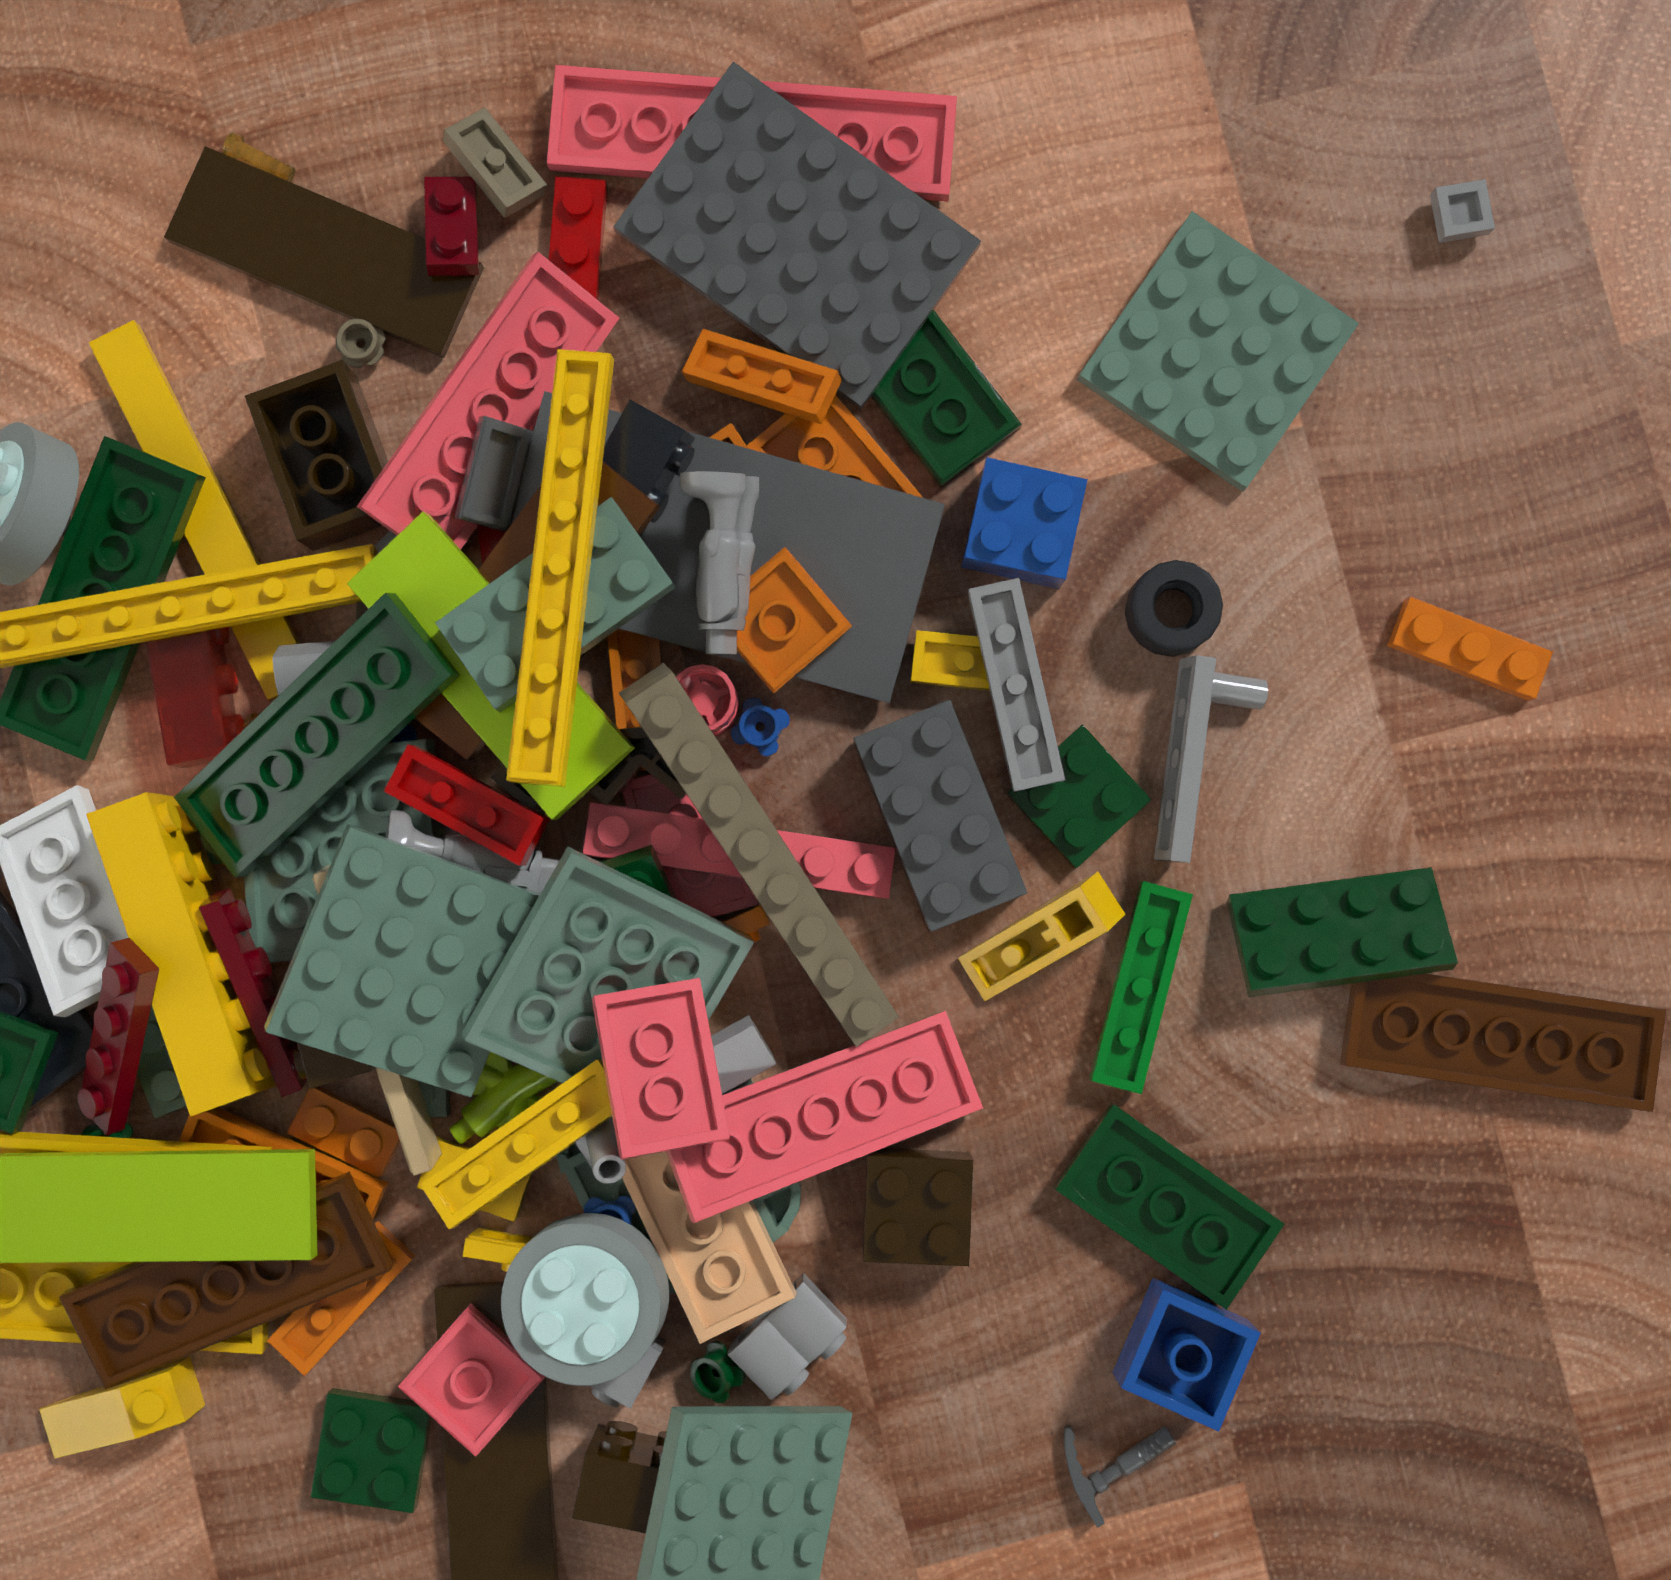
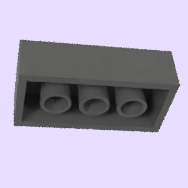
M951 700L853 738V744L928 931L932 932L1028 893Z

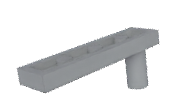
M1195 655L1179 660L1154 860L1172 863H1190L1211 702L1261 710L1266 703L1268 695L1266 680L1215 672L1216 658Z
M750 1015L711 1036L722 1094L776 1065L772 1052ZM611 1117L575 1143L589 1165L592 1166L595 1178L607 1184L620 1180L626 1171L625 1160H620L613 1117Z

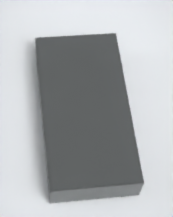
M479 416L454 518L501 532H506L509 529L534 431L487 416Z

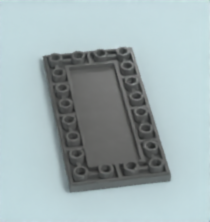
M544 391L511 524L542 483L552 393ZM609 409L605 444L622 413ZM688 432L695 437L691 445L695 452L685 472H730L759 477V498L755 503L750 531L753 534V542L756 547L750 576L786 547L852 625L849 630L794 677L890 703L945 504ZM675 474L666 491V494L669 495V501L663 514L655 523L650 521L641 539L676 588L619 629L706 652V630H698V624L705 623V621L699 618L697 610L696 576L699 561V544L704 538L706 530H710L709 510L705 501L689 496L682 491L680 476ZM738 651L737 654H713L748 664Z

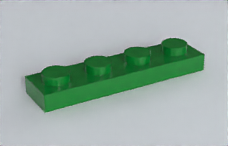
M1140 881L1089 1080L1142 1094L1193 894Z

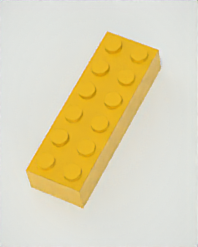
M149 792L87 813L86 816L128 938L130 937L159 967L152 1007L190 1117L275 1087L276 1083L199 909V906L211 894L215 893L211 880L215 878V871L208 854L204 850L200 851L194 834L198 830L175 800L174 796Z

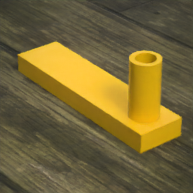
M601 1059L595 1060L420 1183V1186L448 1229L455 1228L612 1117L603 1061Z

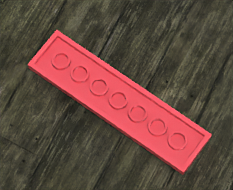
M555 65L547 153L549 171L649 178L721 78ZM761 81L924 200L949 201L957 96Z

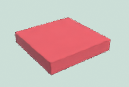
M470 1303L400 1383L398 1388L476 1457L545 1376L529 1366L515 1350L509 1337Z

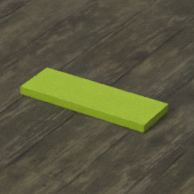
M423 511L347 584L368 609L385 593H396L460 674L442 694L508 769L515 703L501 713L496 711L435 623L489 583L431 515ZM577 682L565 787L520 784L552 820H558L635 747Z
M315 1149L0 1154V1263L312 1260L317 1256Z

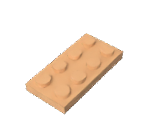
M666 1152L625 1159L626 1171L622 1179L663 1262L666 1273L700 1344L796 1297L797 1292L753 1200L692 1223Z

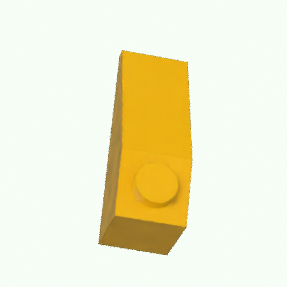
M1099 871L968 950L959 956L958 960L983 1000L986 1001L1108 932L1126 914Z
M188 1356L106 1390L104 1386L43 1406L39 1411L54 1459L137 1439L186 1422L205 1406V1402L191 1358Z

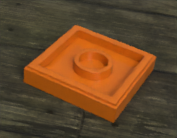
M784 547L750 576L749 608L744 618L746 619L744 631H737V651L774 694L849 630L852 625L788 549Z

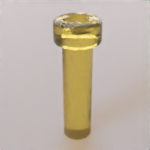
M232 132L225 139L222 148L223 154L234 159L240 158L265 172L289 182L293 180L296 172L295 168L244 143V137Z

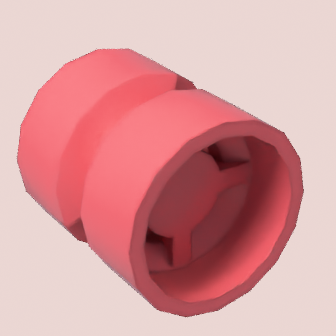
M700 664L690 666L676 676L714 736L722 734L732 726L737 718L740 705L737 691L727 674L714 666Z

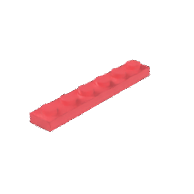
M590 802L588 805L582 854L586 856L611 859L652 844L662 867L743 879L703 819ZM777 830L815 889L889 899L895 855L894 847Z

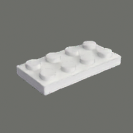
M79 785L0 825V865L54 1016L67 1017L99 1001L102 971L106 966L110 943L128 938L86 816L87 813L95 811L96 808L89 789Z

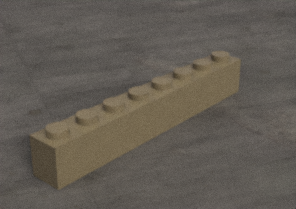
M663 663L619 692L855 1046H859L897 1020L899 1016L674 673Z

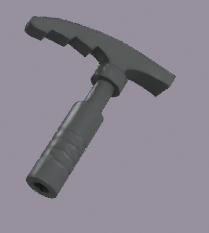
M1069 1425L1064 1426V1449L1069 1473L1076 1493L1097 1528L1105 1524L1096 1506L1095 1493L1098 1491L1102 1494L1109 1489L1108 1484L1121 1475L1129 1476L1152 1459H1155L1176 1445L1166 1426H1163L1116 1457L1113 1465L1101 1473L1099 1470H1096L1089 1475L1090 1477H1086L1081 1473L1083 1467L1076 1458L1078 1454L1073 1443L1075 1436L1072 1428Z

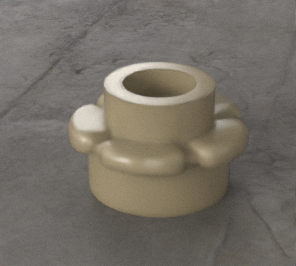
M352 319L340 327L335 343L336 349L343 354L342 359L347 365L361 368L364 364L372 366L380 361L384 355L382 344L385 343L386 338L383 330L372 326L366 320ZM361 339L365 340V346L358 348L357 342Z

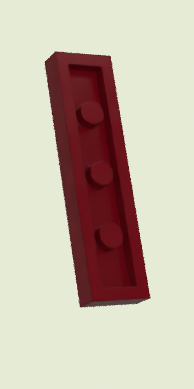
M230 888L211 894L199 906L200 912L280 1095L284 1097L301 1091L307 1078L302 1079L299 1076L294 1063L293 1053L294 1049L298 1048L297 1042L267 1033L264 1028L277 995L269 979L272 976L270 960L262 947H255L248 929H251L252 922L248 909L241 899L235 900Z
M130 937L110 943L106 966L102 971V986L98 1006L94 1012V1026L90 1047L86 1053V1067L82 1087L78 1093V1104L85 1117L92 1119L106 1136L124 1130L126 1126L159 973V967Z

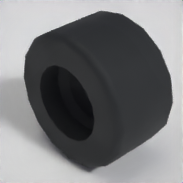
M1173 560L1155 565L1136 581L1127 596L1125 616L1128 629L1139 645L1154 654L1173 657L1190 653L1212 637L1221 622L1223 601L1220 588L1209 572L1194 563ZM1171 589L1179 590L1191 600L1193 607L1192 617L1183 627H1166L1157 619L1154 605L1155 600L1162 592Z

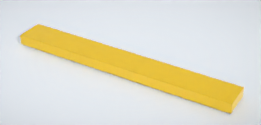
M132 320L88 342L142 451L206 477L184 531L204 574L260 565L141 326L135 320ZM287 616L231 626L267 700L272 702L278 697L272 657L278 646L300 644Z
M557 349L506 778L507 781L512 783L565 787L614 367V358L611 353Z
M369 544L0 612V668L354 604L357 601L362 602L347 583L378 554L377 547Z

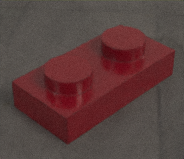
M471 176L424 177L426 267L428 276L479 275L476 182Z

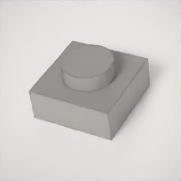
M1486 179L1437 187L1430 194L1439 243L1489 235L1495 229Z

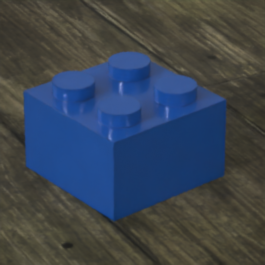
M986 457L961 568L1010 579L1019 578L1020 581L1059 589L1067 577L1088 479Z
M1153 1277L1112 1373L1122 1389L1219 1432L1261 1332L1248 1319Z

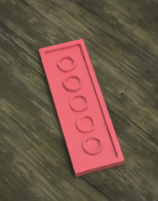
M541 253L532 254L357 507L396 535L400 534L424 511L431 515L461 550L478 526L477 524L454 517L479 416H487L534 431L544 391L552 393L557 349L597 352L619 320V317Z
M944 1011L864 1041L857 1047L855 1045L722 1095L730 1138L724 1141L667 1151L666 1153L691 1222L696 1223L983 1109L948 1015Z

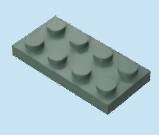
M612 497L597 507L580 656L676 588ZM533 553L435 622L489 702L500 713L516 702Z

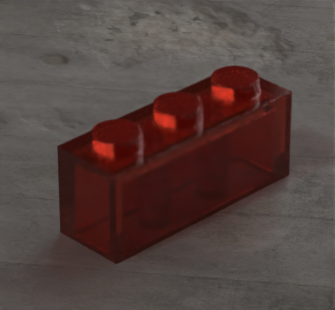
M228 627L146 641L166 764L169 766L189 768L209 764L246 728L243 717L239 713L236 714L233 694L238 692V679L231 663L227 664L224 644H228L230 640Z

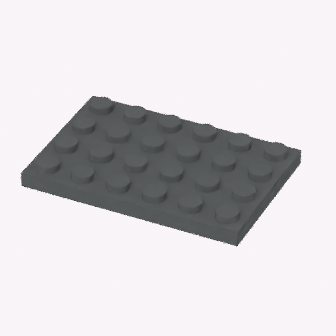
M732 62L613 226L618 235L781 353L838 370L842 382L837 393L860 410H862L957 279L981 243V240L735 62Z

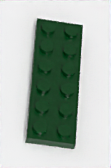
M104 436L38 605L165 582L206 477ZM140 643L13 666L0 699V726L84 761H94Z
M385 593L174 798L235 878L247 876L456 680L460 674L396 593Z

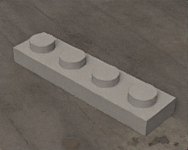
M1015 578L968 589L967 593L1012 791L1016 792L1064 781V772L1020 579Z

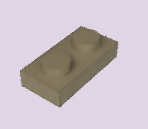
M486 108L444 129L443 142L504 218L545 195L547 184Z

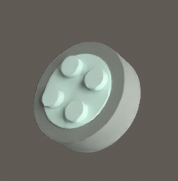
M20 422L9 424L0 430V583L4 585L19 584L34 574L49 557L60 537L65 536L72 519L70 515L79 483V462L75 450L69 444Z
M575 1214L546 1226L515 1256L508 1268L502 1287V1319L513 1347L521 1358L534 1370L547 1378L564 1384L576 1386L597 1385L625 1374L646 1354L658 1336L666 1318L669 1304V1284L665 1267L658 1252L651 1242L635 1227L618 1218L604 1214Z

